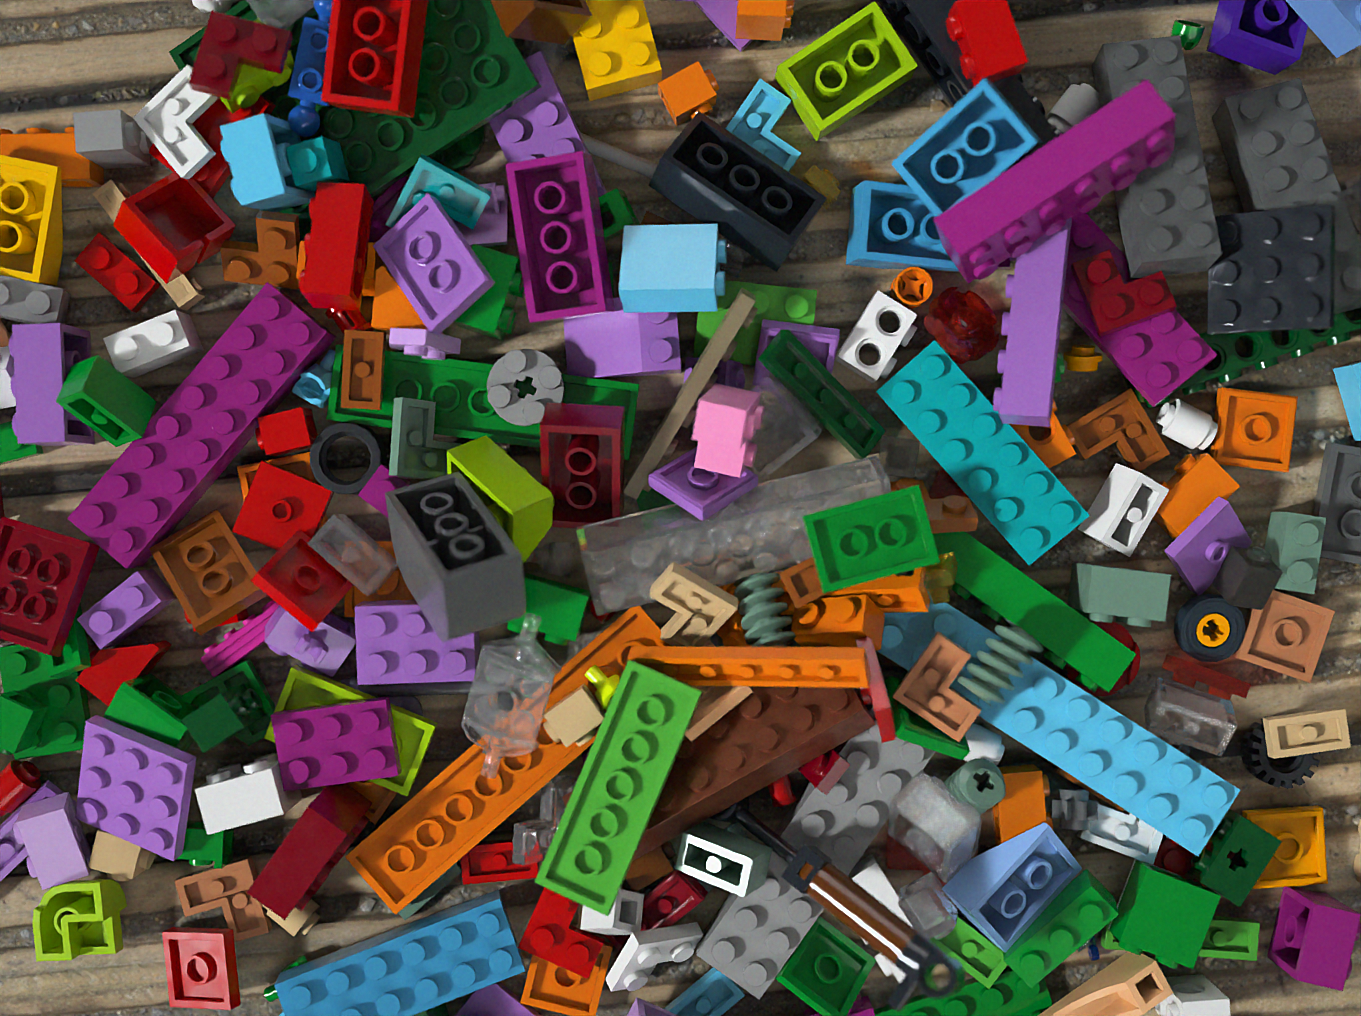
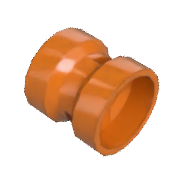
M919 267L906 268L892 281L890 297L909 310L915 309L930 297L933 290V281L924 269Z

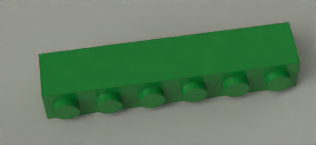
M965 531L932 533L940 562L928 565L926 573L934 578L939 573L951 581V584L948 586L950 590L966 601L972 596L982 603L983 606L980 608V611L996 623H999L1001 619L1005 621L1008 619L1023 629L1047 650L1043 657L1060 669L1068 665L1079 673L1075 680L1095 693L1100 688L1103 691L1109 692L1136 656V653Z

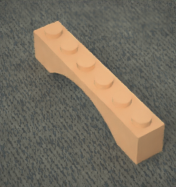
M1128 951L1038 1016H1141L1173 994V991L1156 960L1144 954L1137 955Z

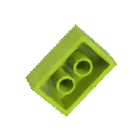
M874 1L779 64L775 80L784 94L791 99L792 106L817 142L910 80L918 65Z

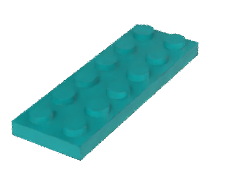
M936 340L876 391L1028 565H1031L1090 516L1010 424H1002L999 411L993 410L991 402Z

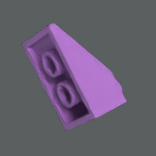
M617 297L613 298L615 312L563 319L567 375L607 379L681 373L677 312L624 313L621 298Z

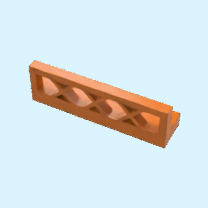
M812 555L778 556L774 573L779 574V572L812 557ZM927 566L914 569L913 576H896L894 574L831 591L819 598L867 594L882 613L928 612L930 597L924 585ZM780 579V581L771 586L772 588H783L785 593L783 596L775 599V602H786L788 604V609L780 613L781 615H793L795 605L782 579Z

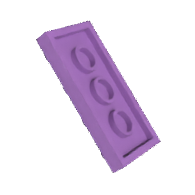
M539 51L527 57L526 60L542 87L489 121L507 162L513 163L579 151L589 154L544 52ZM594 165L598 197L606 194L607 191Z

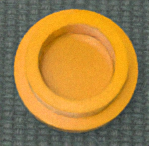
M1072 345L1071 351L1063 353V359L1067 361L1068 370L1090 372L1098 370V362L1102 361L1103 354L1095 352V346Z

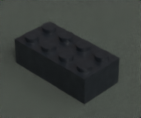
M699 111L661 156L648 185L704 224H718L720 235L775 272L779 270L804 235L827 197Z

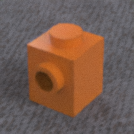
M699 61L658 83V94L676 126L691 118L693 119L698 111L705 116L713 112L712 106L716 105V91L719 90V85L711 70L707 69L704 71Z

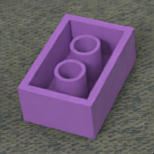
M62 323L13 325V335L9 339V351L14 358V374L11 377L10 386L12 394L16 398V413L12 419V428L17 436V443L41 446L95 444L94 430L55 402L71 366L91 358L90 331Z
M416 600L362 601L354 607L358 685L476 681L481 673L479 631L443 642L434 631Z

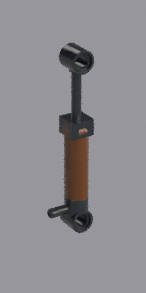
M748 796L731 805L726 811H721L710 817L727 823L738 822L766 846L772 848L776 854L789 863L781 875L783 879L800 893L812 897L906 974L888 999V1004L892 1008L901 1011L917 987L925 995L939 999L955 996L963 989L966 974L962 964L957 959L945 954L836 867V862L816 846L803 844L800 850L797 851L748 811L750 803ZM939 964L943 965L949 973V982L943 989L938 987L933 981L934 968Z

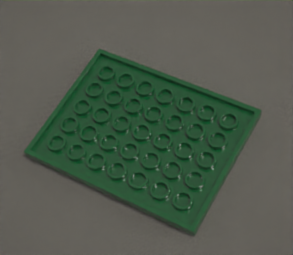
M242 0L224 13L250 21H255L262 17L270 26L291 31L293 39L289 50L291 51L294 64L304 17L318 20L319 16L314 8V0ZM428 0L414 118L342 109L333 105L326 107L316 104L315 110L320 117L319 129L312 136H300L301 142H305L318 137H325L339 142L349 181L344 183L365 184L373 198L411 173L421 154L430 159L434 158L542 86L515 39L507 37L501 28L491 0ZM206 26L169 51L180 71L186 65L194 66ZM292 74L282 85L272 86L262 93L264 97L276 105L270 116L287 122L291 110L300 104L299 99L288 96ZM310 203L278 211L279 213L296 214L299 216L300 241H304L305 235L311 233Z

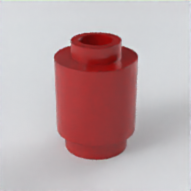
M13 760L0 772V817L16 811L41 787L40 771L31 762Z

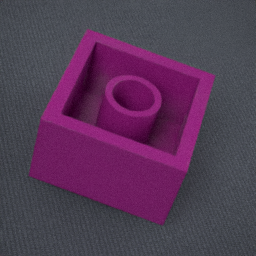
M1295 886L1283 887L1267 958L1297 981L1343 991L1345 980L1350 977L1352 972L1351 955L1354 942L1359 939L1361 934V914L1328 894Z

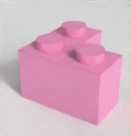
M717 383L706 392L698 403L692 439L698 440L694 467L740 478L747 466H753L757 453V444L752 443V439L756 429L759 430L762 425L765 407L759 405L761 393Z

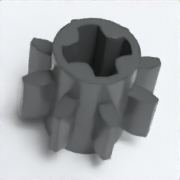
M1060 789V799L1051 798V818H1059V828L1089 830V820H1098V801L1089 800V790Z

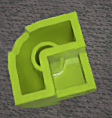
M113 879L70 881L51 887L44 894L38 907L33 910L32 925L36 962L68 961L80 955L116 954L124 949L120 911L127 907V902L120 884Z

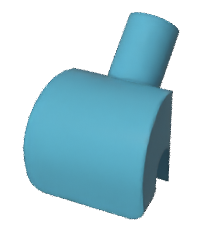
M330 349L319 365L315 363L300 374L302 377L296 382L292 392L319 408L326 407L329 402L335 351Z

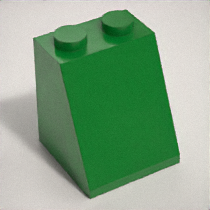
M149 673L123 682L103 718L187 752L195 740L181 720L199 707L194 704H188L184 701L182 695Z

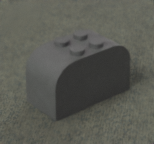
M460 471L385 492L392 545L400 572L411 594L443 642L511 621L524 615L525 592L522 555Z

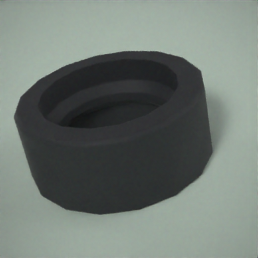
M339 422L326 427L315 438L310 449V466L314 477L324 488L337 494H359L379 466L387 464V452L381 438L372 429L356 423ZM344 436H354L361 439L368 446L371 454V464L367 472L361 478L354 481H343L336 478L330 472L327 465V452L330 445Z

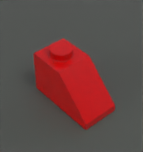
M165 640L113 646L99 651L94 650L89 654L91 667L83 669L75 681L109 707L123 682L149 674L172 645Z

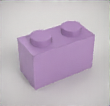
M69 792L23 805L17 821L13 824V831L18 844H24L28 852V871L32 878H38L42 890L90 875L91 868H88L92 851L80 820L75 818L76 810Z

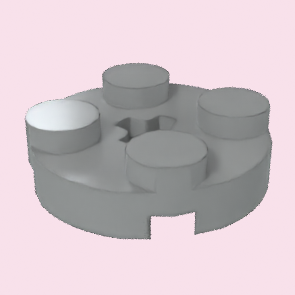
M533 349L511 350L506 353L505 356L494 364L487 380L489 403L501 418L518 426L526 427L540 424L546 403H562L565 395L563 377L555 362L546 354ZM527 377L533 379L532 386L537 388L534 395L527 394L524 399L518 396L520 390L515 387L518 381L524 382Z

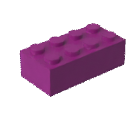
M584 151L505 164L529 323H543L615 312L593 157Z

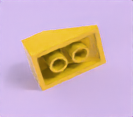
M0 155V275L57 286L63 253L61 167Z

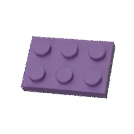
M429 193L373 245L429 332L436 335L442 333L495 284L438 199Z

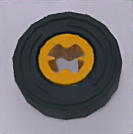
M1201 594L1190 598L1181 606L1175 617L1173 631L1177 644L1187 655L1201 662H1219L1229 658L1238 650L1244 639L1245 622L1242 612L1232 601L1216 594ZM1208 621L1216 624L1215 631L1210 629L1212 632L1210 636L1202 632L1204 626H1209L1207 624Z

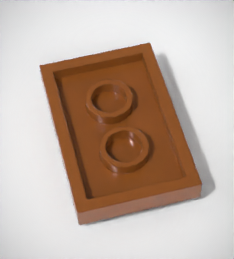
M218 509L149 548L200 636L267 596L250 581L257 571Z

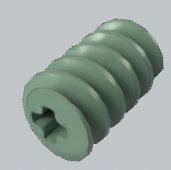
M756 573L742 577L734 583V586L737 587L734 591V597L740 601L738 612L744 616L741 620V625L744 630L748 631L744 638L747 644L752 645L751 647H787L786 643L796 638L794 632H783L782 630L792 623V619L790 617H779L780 613L788 609V604L786 602H775V599L783 596L785 593L783 588H772L771 586L780 581L781 577L778 573Z
M1008 619L1006 621L1010 628L1001 625L995 627V631L1001 638L1000 641L992 638L986 639L985 642L991 653L977 651L976 656L982 665L977 666L969 663L966 666L973 678L969 679L962 676L957 678L960 684L989 705L990 701L1002 704L1005 702L1004 697L999 691L1000 688L1014 690L1015 687L1008 678L1010 675L1023 678L1024 673L1018 666L1019 662L1029 665L1034 663L1027 651L1029 649L1038 652L1043 651L1042 646L1036 639Z
M975 758L966 762L945 780L940 791L941 802L950 819L957 822H970L1004 798L1006 795L1004 777L994 763L986 759Z

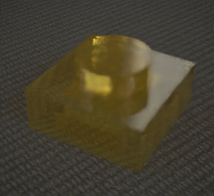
M814 164L803 175V182L827 197L822 205L826 210L839 198L841 191L837 187L840 183L826 168L821 171Z

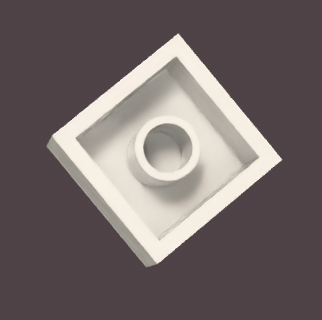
M277 753L254 759L255 762L244 765L243 769L241 763H235L219 768L218 772L206 776L207 782L196 788L195 792L207 835L282 815L303 799L300 789L283 790Z

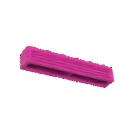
M274 600L270 601L261 608L264 612L257 617L255 614L251 615L242 622L244 626L238 631L236 628L232 629L223 636L225 640L218 645L215 642L204 650L206 654L200 659L213 677L224 673L265 643V625L279 604L275 603Z

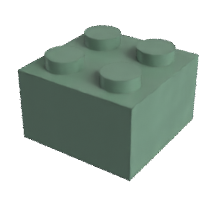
M1072 562L1067 605L1079 610V613L1088 618V620L1112 623L1113 616H1116V621L1134 626L1151 627L1152 620L1166 621L1171 575Z

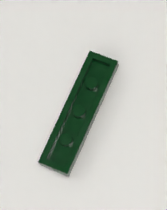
M780 330L758 358L784 387L856 459H866L886 430L789 330Z

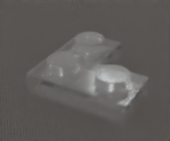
M567 775L554 777L541 788L540 818L514 824L512 863L528 865L544 861L566 809L562 796L574 790L578 777Z

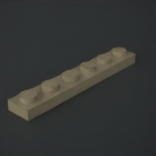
M741 287L626 480L623 490L625 494L637 500L642 490L650 491L648 475L656 471L655 468L661 458L665 460L670 458L678 444V440L674 436L680 426L687 428L697 413L698 408L693 405L700 393L705 395L714 385L718 375L714 374L713 371L719 361L722 360L726 363L733 354L738 344L733 338L740 326L747 329L754 319L758 308L753 306L756 301L753 293Z

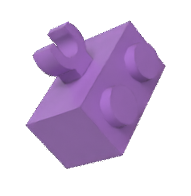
M279 605L265 625L264 642L275 653L281 656L289 654L300 660L308 670L317 674L323 672L333 677L356 644L355 625L330 612L317 628L311 632Z

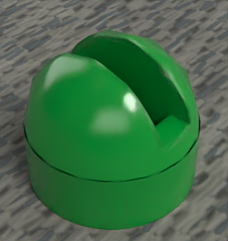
M1174 20L1171 36L1180 35L1182 48L1192 50L1202 39L1205 26L1187 20Z

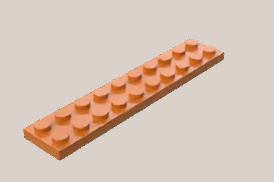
M638 602L633 604L345 856L395 915L594 743L597 734L581 746L574 742L566 748L561 740L557 743L554 742L543 726V723L547 721L543 716L544 713L584 683L595 697V692L598 689L585 677V673L594 665H597L608 678L612 675L621 677L628 662L631 646L673 647L660 639L661 628ZM602 723L595 727L597 732L599 731Z

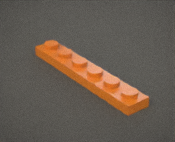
M631 646L628 660L632 659L692 686L869 688L871 678L865 647Z

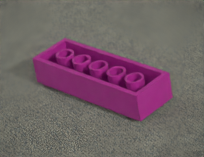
M1147 79L934 218L944 250L968 284L975 279L982 280L995 272L998 264L1010 256L1012 258L1021 256L1030 249L1032 242L1044 234L1047 236L1055 234L1065 226L1069 218L1078 212L1086 213L1100 203L1101 197L1114 189L1119 191L1126 188L1136 179L1137 174L1149 166L1155 168L1168 160L1172 151H1174L1176 115Z

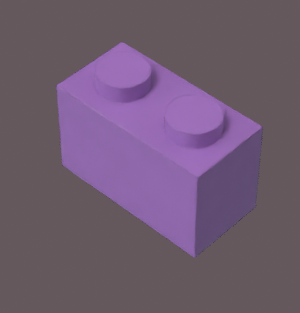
M154 569L140 570L78 617L77 620L98 647L104 649L121 643L174 601L176 597Z

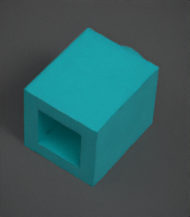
M318 137L285 147L295 186L316 191L318 182L344 183L349 181L339 142L325 137Z

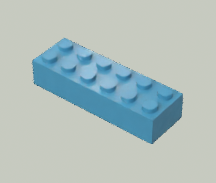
M498 889L283 971L279 974L274 986L285 1016H413L525 972V965Z

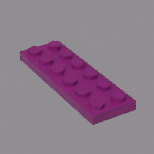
M1078 212L1072 216L1063 308L1154 408L1210 363L1217 354L1176 310L1099 338L1071 271L1072 263L1110 249L1123 283L1126 284L1137 279H1129L1126 257L1086 213Z

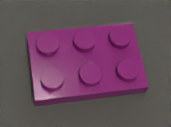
M389 696L279 711L271 715L284 791L399 776L402 772Z

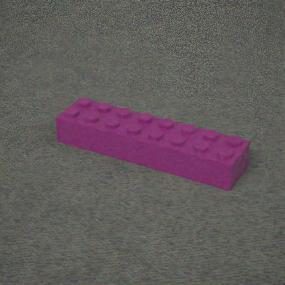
M267 282L148 422L143 437L131 442L67 519L126 569L143 567L152 556L149 548L163 541L171 534L254 436L255 429L259 427L257 417L272 414L292 391L296 382L302 377L300 374L315 364L337 337L280 288Z

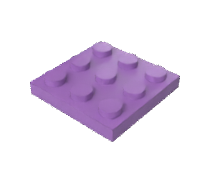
M94 715L85 724L75 818L164 858L175 861L183 854L196 756L99 715Z

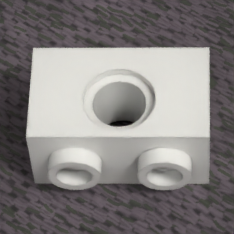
M1203 974L1165 977L1173 994L1155 1006L1158 1015L1231 1016L1229 998Z

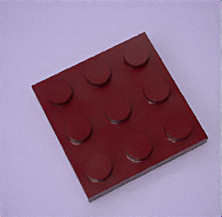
M1 516L0 639L47 655L60 657L100 546Z

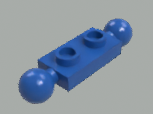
M333 0L313 1L314 8L319 15L318 20L304 17L288 92L289 97L300 100L299 106L291 110L288 123L291 130L302 137L312 136L319 129L320 117L315 110L316 104L326 107L330 105L321 101Z

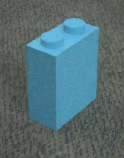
M718 224L624 226L619 294L624 313L718 311V296L725 295L726 289L725 272H719L720 263H727L726 239L719 240Z

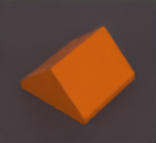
M381 266L376 271L371 327L380 332H385L386 335H390V328L428 330L390 271Z

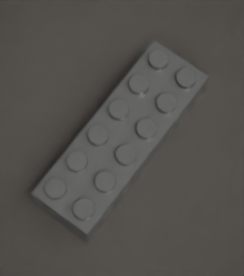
M1180 35L1102 44L1092 64L1095 88L1100 95L1098 100L1101 108L1147 79L1176 115L1174 151H1172L1169 159L1158 167L1151 168L1149 166L1137 174L1136 179L1126 188L1119 191L1114 189L1129 279L1143 278L1162 271L1164 276L1207 271L1222 253Z
M1300 78L1224 98L1212 116V120L1244 212L1326 204L1334 205L1335 314L1360 308L1361 244Z

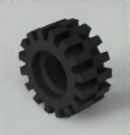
M1254 722L1250 726L1254 729L1252 733L1245 731L1243 737L1247 738L1248 742L1247 744L1241 743L1240 750L1246 752V755L1241 756L1243 763L1249 765L1246 769L1250 774L1255 775L1257 779L1277 788L1282 786L1288 789L1293 788L1292 783L1299 786L1304 784L1303 776L1311 778L1314 775V772L1309 769L1311 765L1318 767L1320 760L1315 759L1314 754H1320V752L1291 756L1286 764L1274 766L1267 757L1263 723Z

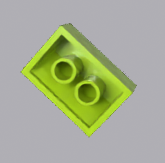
M486 435L447 450V475L460 471L520 552L523 565L552 527V508L554 507L552 493L547 487L542 486L536 481L525 467L516 463L502 447L496 445Z

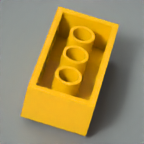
M585 0L592 17L572 38L589 101L661 82L662 69L644 1Z

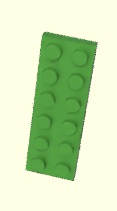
M632 659L628 660L535 883L605 916L611 913L704 691Z

